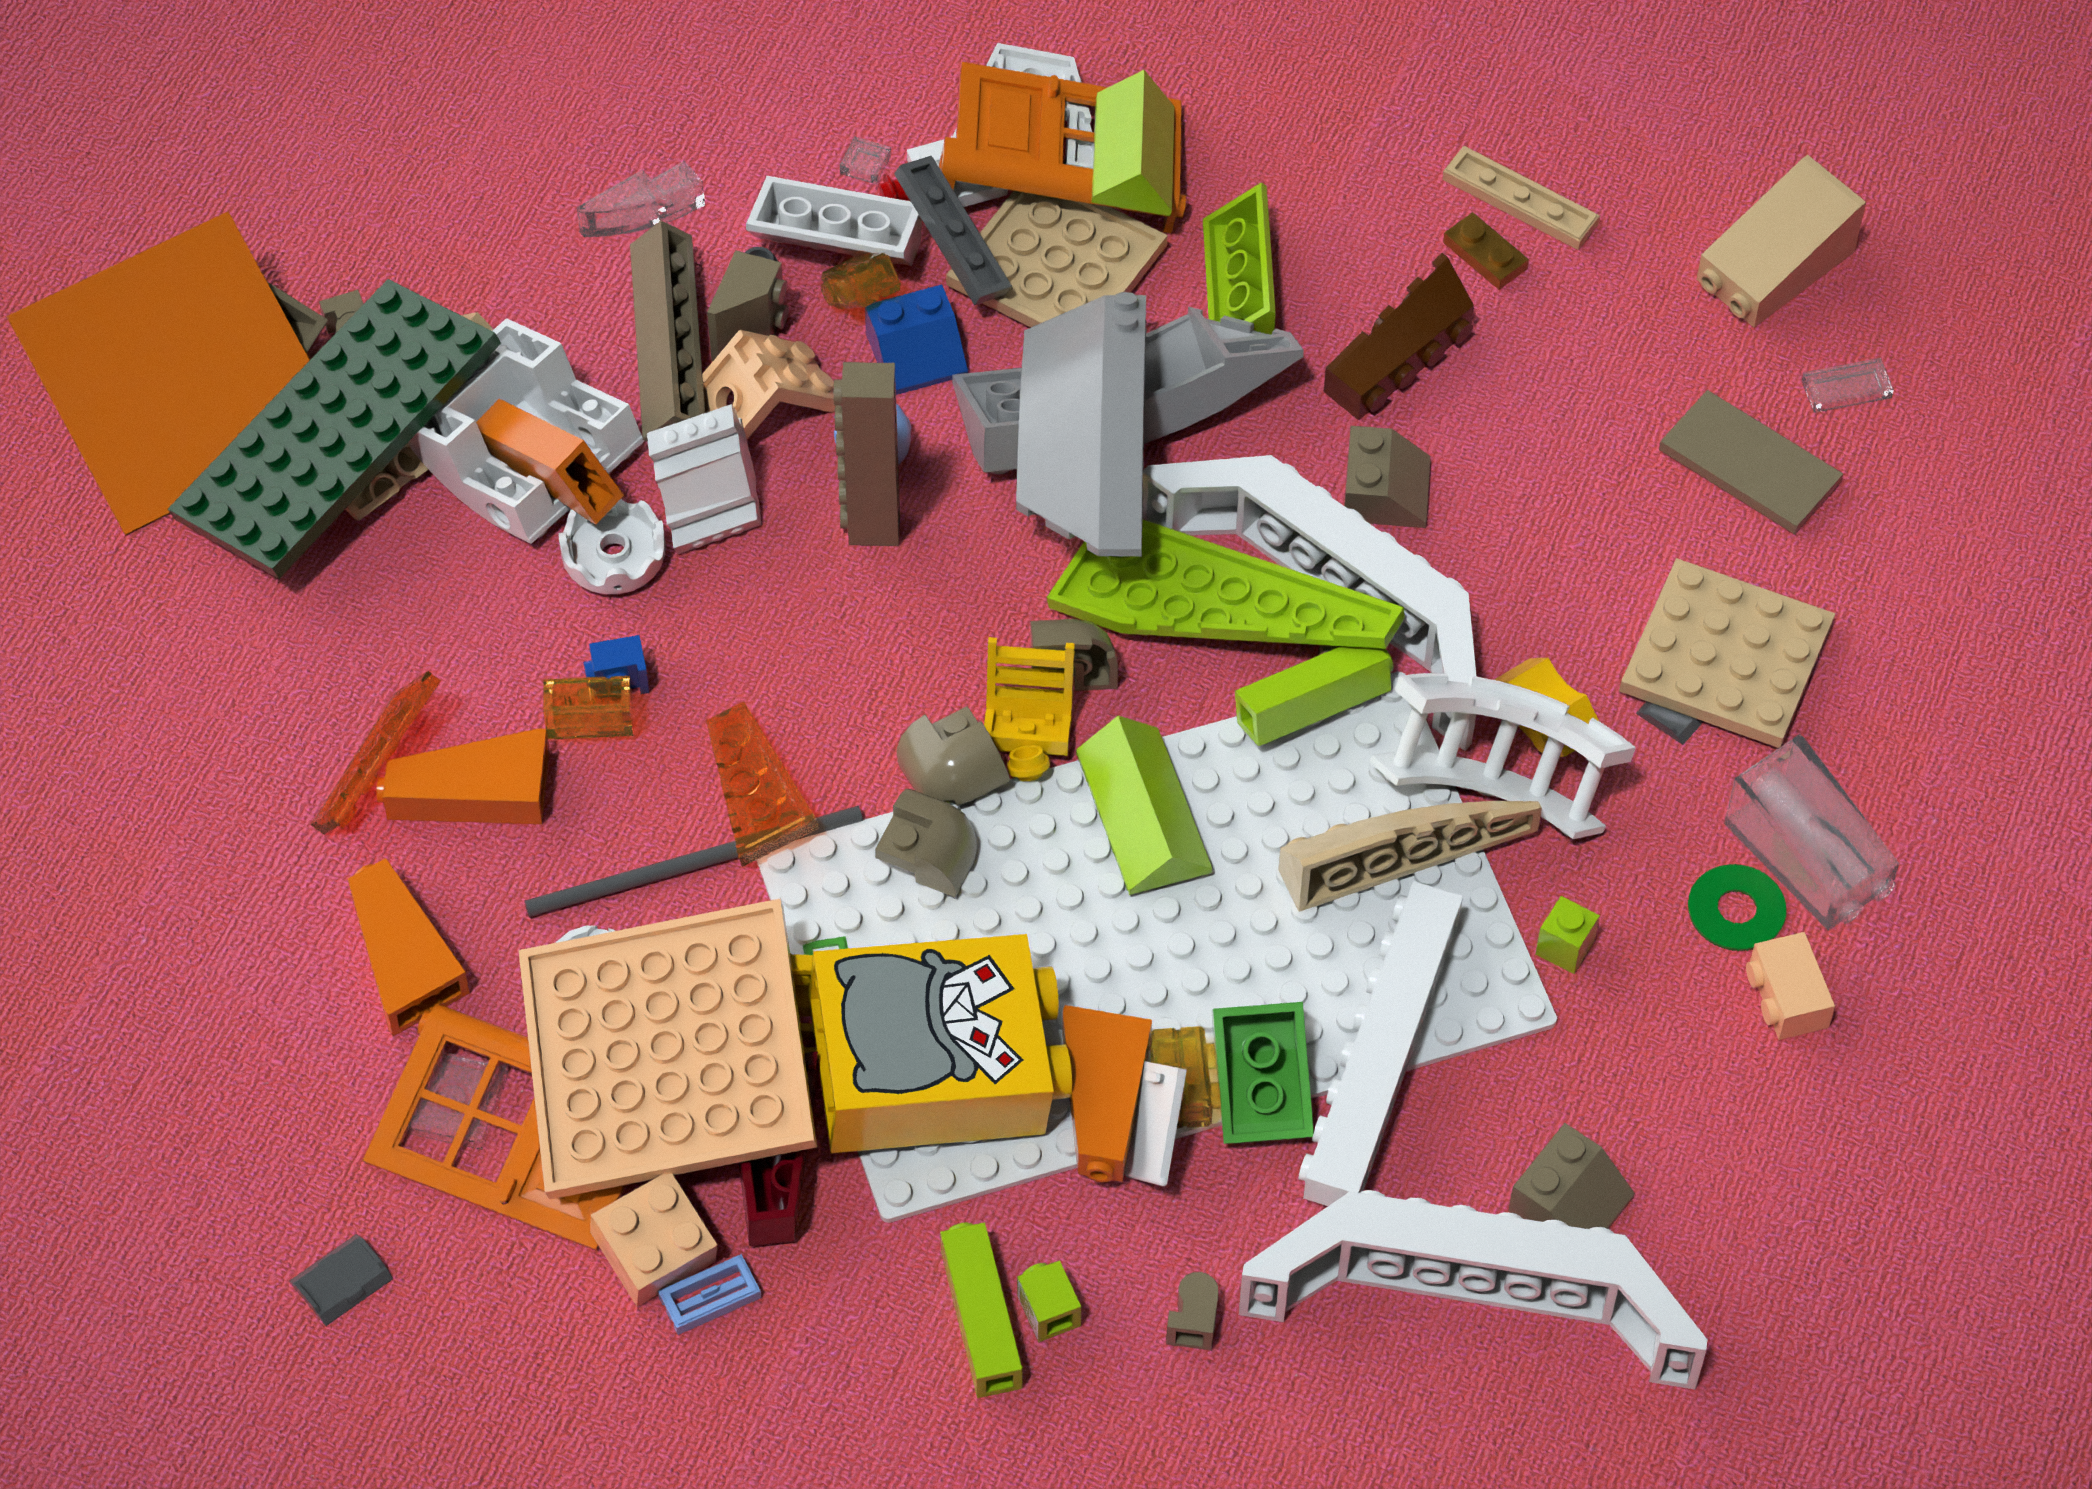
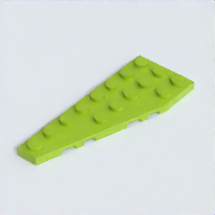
M1143 520L1142 556H1097L1087 550V542L1084 541L1047 596L1050 609L1084 621H1091L1096 625L1122 634L1386 649L1405 619L1404 607L1146 520Z

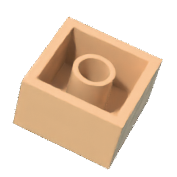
M662 1174L591 1214L590 1233L637 1307L659 1295V1290L684 1280L716 1262L717 1243L673 1174Z

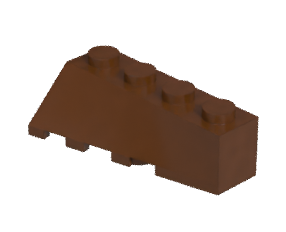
M1441 253L1432 262L1435 270L1424 281L1417 277L1406 287L1409 293L1396 309L1388 305L1378 315L1370 335L1362 331L1326 367L1324 393L1357 420H1360L1370 411L1375 412L1380 409L1388 396L1398 388H1406L1419 371L1427 365L1433 366L1443 356L1444 351L1454 343H1462L1470 335L1473 329L1474 304L1445 254Z

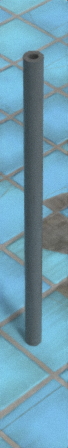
M859 806L851 807L524 901L529 917L861 822L863 821Z

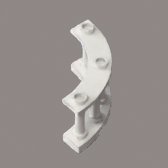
M1419 673L1399 676L1395 691L1409 703L1412 709L1397 751L1373 754L1370 759V763L1383 773L1389 782L1396 786L1420 783L1451 785L1476 790L1485 796H1496L1507 801H1539L1542 807L1540 817L1552 823L1563 834L1572 839L1604 832L1606 825L1588 811L1604 769L1609 766L1631 762L1636 747L1625 738L1594 718L1587 724L1568 714L1570 706L1563 702L1512 684L1475 676L1470 677L1469 683L1448 681L1449 676L1446 673ZM1453 712L1439 753L1415 752L1428 714ZM1471 714L1502 719L1486 763L1456 756ZM1519 725L1548 736L1533 780L1503 769ZM1564 744L1586 757L1589 761L1574 801L1548 788Z

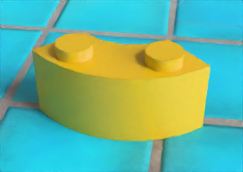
M1549 657L1529 658L1494 679L1563 702L1570 706L1568 714L1589 724L1592 718L1599 721L1587 695L1577 692L1569 686L1558 674ZM1519 725L1520 729L1532 740L1535 747L1543 753L1548 736ZM1564 744L1560 757H1565L1575 750Z

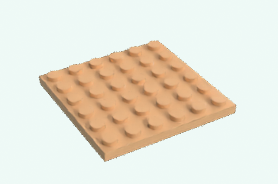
M781 899L519 950L544 1189L548 1199L652 1180L662 1174L678 1175L817 1147L784 906Z

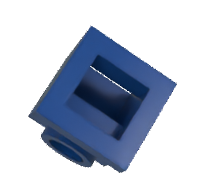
M640 635L589 644L591 660L583 662L588 687L596 685L598 695L605 693L619 694L633 688H640L641 694L649 693L647 670Z

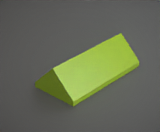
M1145 70L1097 93L1091 203L1170 216L1172 212L1174 105Z
M1261 182L1203 218L1209 319L1221 322L1223 316L1248 321L1254 323V331L1270 335L1275 328L1276 313L1267 186Z
M1117 716L1076 749V755L1129 895L1212 873V866L1157 727Z

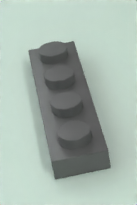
M932 155L900 165L894 173L895 177L973 304L977 305L1006 295L1012 287L1011 283Z

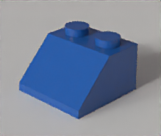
M943 285L865 305L866 336L877 363H895L896 395L952 380V375L968 373L955 314Z

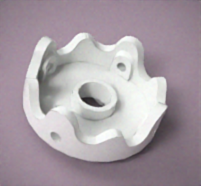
M620 499L596 525L574 510H571L568 514L563 533L559 532V544L564 568L570 577L581 587L596 593L622 594L644 586L660 570L665 557L663 522L658 520L651 507L642 500L632 504ZM617 543L624 547L617 554H607L602 551L608 544Z

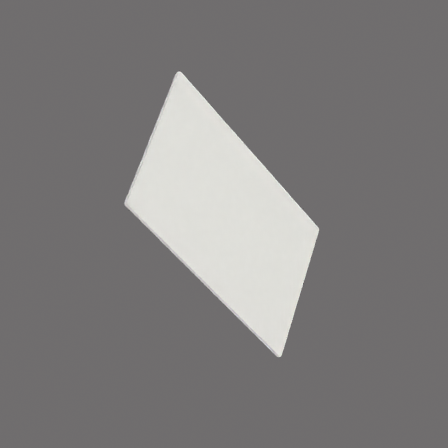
M1403 672L1390 673L1391 691L1261 746H1258L1238 725L1237 716L1162 737L1212 866V873L1129 895L1079 760L1048 768L1040 778L1033 781H1021L1018 777L1012 778L1002 786L956 806L955 800L944 801L965 813L974 829L977 842V851L973 865L956 897L916 883L915 873L875 858V848L893 817V812L759 850L756 853V861L769 899H781L784 906L791 954L804 955L803 945L843 936H846L848 948L1027 934L1033 968L1052 966L1057 980L1058 1017L1056 1020L1042 1021L1046 1046L1063 1044L1062 1018L1064 1005L1152 1020V1038L1147 1062L1187 1069L1175 1139L1222 1126L1211 1011L1214 1008L1303 1002L1311 1099L1327 1095L1333 1078L1341 1080L1345 1068L1339 1066L1345 1043L1347 1040L1355 1042L1358 1030L1353 1029V1024L1360 1003L1364 1005L1369 1003L1372 994L1367 993L1366 988L1373 967L1380 969L1382 967L1385 957L1379 956L1384 935L1386 931H1395L1398 921L1392 920L1397 899L1399 895L1407 897L1412 881L1462 895L1463 901L1457 928L1406 1071L1554 1028L1557 1021L1556 1013L1484 850L1298 912L1279 873L1280 847L1286 846L1293 839L1299 837L1310 838L1325 833L1329 828L1337 824L1349 825L1360 820L1402 810L1441 804L1463 803L1455 786L1427 783L1396 786L1384 777V774L1370 763L1373 754L1396 752L1412 709L1409 703L1395 691L1399 676L1406 675ZM1425 721L1415 752L1439 753L1440 750L1427 721ZM832 946L812 950L813 952L839 949V947ZM1069 1098L1052 1100L1046 1132L1043 1135L857 1151L880 1218L887 1223L1077 1168Z

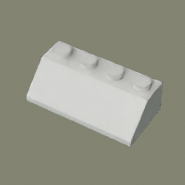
M766 176L746 223V230L756 238L772 240L777 243H789L811 247L816 250H827L849 254L854 257H866L888 261L893 264L912 266L921 243L922 219L910 201Z

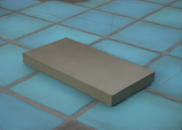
M1709 390L1697 400L1660 441L1659 450L1793 534L1800 530L1841 483L1843 477L1842 472Z

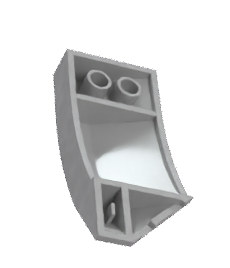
M1130 292L1104 295L1024 330L1018 429L1016 510L1026 516H1041L1045 519L1046 527L1067 539L1075 536L1087 542V550L1097 556H1142L1147 338L1146 295H1135Z
M1188 307L1187 315L1146 333L1144 444L1184 429L1222 411L1303 358L1304 349L1291 332L1275 329L1269 335L1254 331V323L1228 316H1223L1221 322L1204 318L1203 310ZM1022 368L952 375V383L972 453L984 473L1005 474L1012 469H1017Z

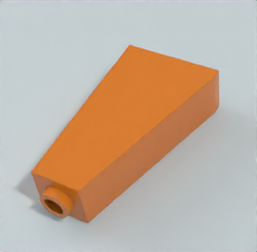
M500 398L476 422L491 455L506 463L519 474L525 477L531 475L543 481L550 495L596 525L624 496L583 439Z
M537 728L387 760L385 777H378L377 802L384 803L387 820L542 825L550 754L547 730Z
M386 858L375 864L363 866L355 875L348 878L354 908L388 1030L392 1036L417 1024L426 1010L432 1011L437 1004L447 1007L470 994L465 970Z
M1064 1005L1062 1037L1063 1044H1066L1071 1062L1072 1094L1069 1099L1077 1171L1079 1175H1085L1096 1182H1109L1111 1180L1123 1182L1144 1061L1147 1062L1151 1045L1152 1020Z

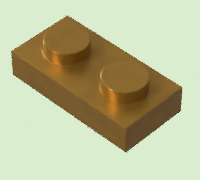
M1473 212L1444 233L1443 243L1498 290L1528 269L1529 259Z

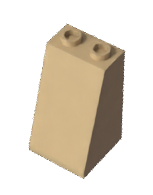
M1806 155L1701 254L1696 280L1700 282L1707 292L1716 295L1729 306L1734 315L1743 318L1752 327H1756L1855 252L1866 201L1813 158Z

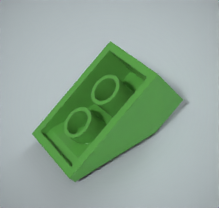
M1303 1002L1212 1009L1223 1143L1313 1137Z

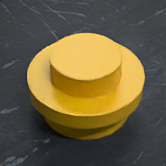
M1024 745L1013 749L1009 753L1008 773L1013 777H1018L1021 781L1036 780L1050 767L1049 757L1044 754L1041 746Z

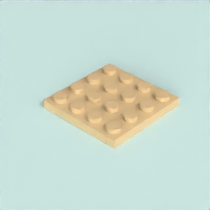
M1013 191L980 232V235L1012 287L1006 295L983 302V304L1029 327H1033L1104 295H1116L1121 292L1131 293L1167 246L1168 235L1111 207ZM951 268L946 274V285L968 296Z
M1676 558L1621 680L1619 691L1781 748L1829 634L1835 613Z

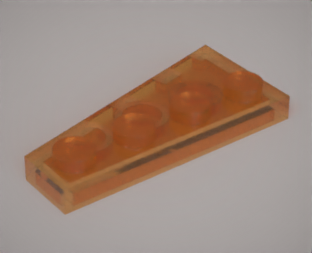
M426 671L393 694L310 824L325 835L337 826L343 829L352 820L358 810L355 803L361 795H365L375 784L379 777V774H377L378 770L396 751L400 739L440 684V679Z
M744 701L706 720L722 791L729 813L728 816L734 834L737 854L742 867L819 829L816 817Z

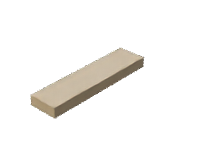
M1466 146L1462 147L1443 171L1442 180L1577 250L1581 248L1599 225L1600 215Z

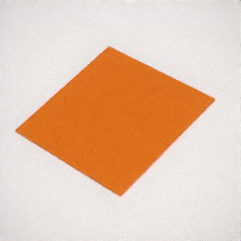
M229 211L6 316L124 535L169 514L168 508L310 361Z

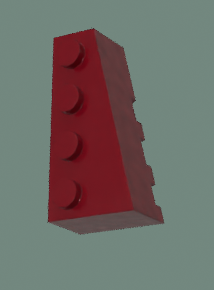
M818 1051L804 1053L812 1114L818 1079ZM807 1149L739 1162L749 1246L793 1242L795 1240Z

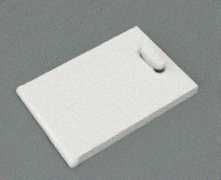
M1144 1061L1125 1168L1126 1177L1160 1186L1167 1185L1187 1069Z

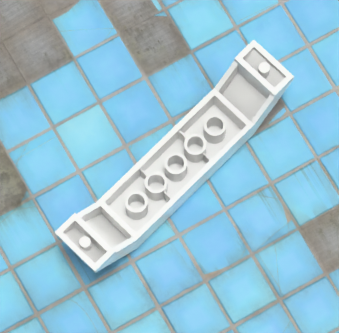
M1272 455L1149 465L1143 470V520L1188 535L1236 534L1280 566L1404 607L1405 619L1390 641L1393 646L1425 667L1430 673L1448 674V681L1469 683L1471 676L1477 677L1469 593L1464 590L1458 581L1453 578H1447L1432 568L1425 558L1420 555H1414L1399 545L1392 535L1387 532H1381L1366 522L1359 512L1354 509H1348L1333 499L1326 489L1315 486L1300 476L1293 466L1286 463L1283 464ZM1435 712L1433 714L1432 728L1445 736L1453 712ZM1471 714L1459 746L1464 751L1472 744L1476 714Z
M1372 1190L1362 1191L1361 1193L1349 1191L1246 1262L1243 1266L1238 1314L1241 1316L1284 1322L1285 1312L1334 1282L1341 1281L1610 1325L1650 1371L1649 1382L1695 1390L1707 1349L1708 1339L1626 1235L1615 1234L1613 1231L1603 1227L1584 1229L1568 1226L1559 1220L1540 1222L1523 1219L1521 1216L1509 1212L1499 1214L1478 1212L1466 1205L1447 1207L1431 1204L1422 1198L1403 1200L1386 1197L1384 1194Z

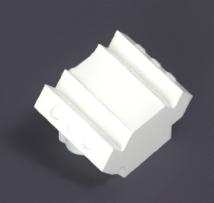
M732 404L647 433L649 456L654 462L655 480L661 491L667 525L672 533L673 549L677 554L762 525L759 500L756 492L757 480L742 419L738 418L737 411Z

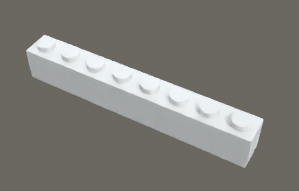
M1412 881L1407 897L1399 895L1392 920L1398 921L1394 932L1386 931L1380 948L1379 956L1385 957L1381 969L1373 967L1368 980L1366 992L1372 995L1368 1005L1360 1003L1355 1016L1353 1029L1358 1030L1355 1042L1346 1041L1339 1066L1344 1067L1345 1070L1341 1080L1333 1078L1327 1094L1326 1104L1332 1106L1328 1117L1319 1116L1312 1141L1318 1143L1314 1155L1306 1153L1301 1165L1298 1179L1305 1181L1303 1199L1329 1206L1349 1191L1360 1193L1364 1191L1460 919L1462 895Z

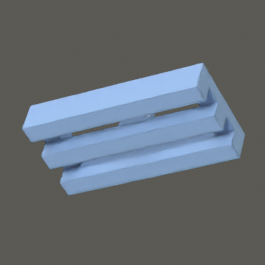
M742 1254L658 1291L659 1299L662 1305L665 1306L666 1313L669 1319L672 1320L678 1335L761 1298V1291ZM740 1272L741 1276L721 1285L709 1287L701 1291L700 1294L678 1304L674 1302V1300L734 1273Z

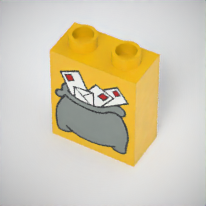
M1027 934L813 952L809 1002L816 1052L818 1051V1066L831 1153L1043 1135L1046 1132L1052 1100L1071 1097L1072 1071L1068 1048L1066 1044L1046 1046L1042 1021L1056 1020L1058 1017L1059 1001L1055 971L1052 966L1033 968Z

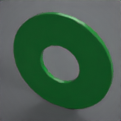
M1728 864L1710 869L1696 880L1688 898V913L1695 929L1710 943L1727 950L1748 951L1753 950L1755 943L1772 940L1779 934L1786 918V902L1779 886L1765 873L1745 865ZM1730 892L1744 893L1754 901L1756 913L1752 919L1744 923L1728 921L1720 914L1718 909L1720 898Z

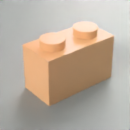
M1805 932L1755 943L1750 962L1746 964L1747 977L1753 988L1758 987L1763 999L1761 1001V1010L1767 1025H1773L1778 1039L1781 1040L1829 1028L1835 1005Z

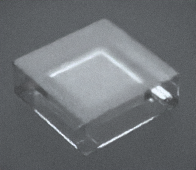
M854 136L840 163V174L877 185L891 158V147Z

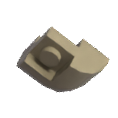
M1077 619L1030 621L1031 648L1065 651L1066 643H1075V691L1117 689L1118 659L1114 646L1104 630L1091 621ZM1031 666V668L1065 670V668Z
M968 706L933 724L926 715H923L914 721L903 733L896 749L898 765L915 791L942 801L955 800L956 806L972 801L1010 781L1004 762L982 721L978 722Z
M905 789L893 805V817L875 848V858L915 873L916 883L956 897L974 862L977 851L975 832L965 813L950 803L913 789Z

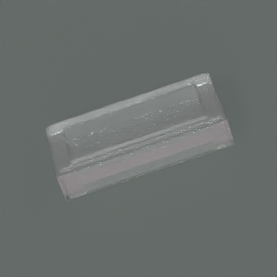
M1881 358L1803 372L1801 380L1814 413L1892 398L1894 391Z

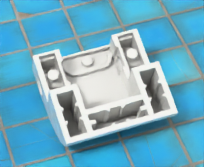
M506 318L493 330L501 342L498 348L417 432L408 444L432 474L470 509L493 525L532 544L536 539L542 537L547 532V529L560 517L572 509L550 495L543 481L531 475L525 477L488 451L476 422L499 398L583 439L608 474L622 461L628 459L644 440L628 403L576 380L560 342Z

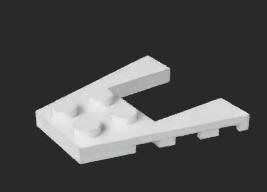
M997 43L986 65L1047 77L1056 75L1059 79L1081 82L1074 57ZM1065 101L1064 121H1067V128L1092 132L1090 126L1092 118L1089 108L1085 107L1084 104ZM956 130L951 138H956ZM1066 138L1064 164L1093 169L1094 142Z

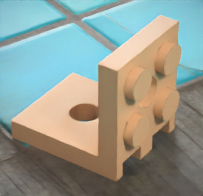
M739 330L702 374L705 413L727 406V397L733 391V406L737 411L738 418L742 419L746 439H748L779 401L833 413L835 411L833 400L834 381L820 369L814 360L815 354L813 350L805 343L780 339L775 335L766 336Z

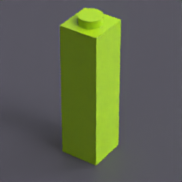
M1340 646L1235 690L1237 723L1258 746H1261L1391 691L1390 672L1393 671L1391 656L1386 649Z
M964 1222L953 1225L948 1230L940 1232L941 1255L977 1398L1022 1389V1366L986 1224L984 1222L973 1225L972 1223Z

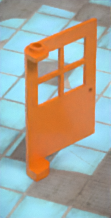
M962 62L960 67L956 138L945 137L939 168L952 189H954L955 181H962L1164 216L1163 232L1171 233L1175 219L1183 217L1186 205V195L1180 194L1181 100L1168 98L1174 105L1172 212L1170 216L1091 203L1093 169L1062 164L1063 139L1066 137L1094 142V132L1064 127L1065 101L1095 106L1097 93L1108 87L1059 79L1056 75L1047 77Z
M437 1004L432 1011L426 1010L419 1021L417 1030L418 1040L367 1149L363 1162L598 1251L599 1245L590 1233L591 1214L620 1199L626 1185L548 1199L544 1189L535 1097L522 1125L479 1110L500 1062L532 1074L528 1037ZM447 1042L490 1058L469 1105L426 1090ZM422 1099L464 1114L444 1162L400 1147ZM474 1119L517 1134L496 1183L453 1167Z

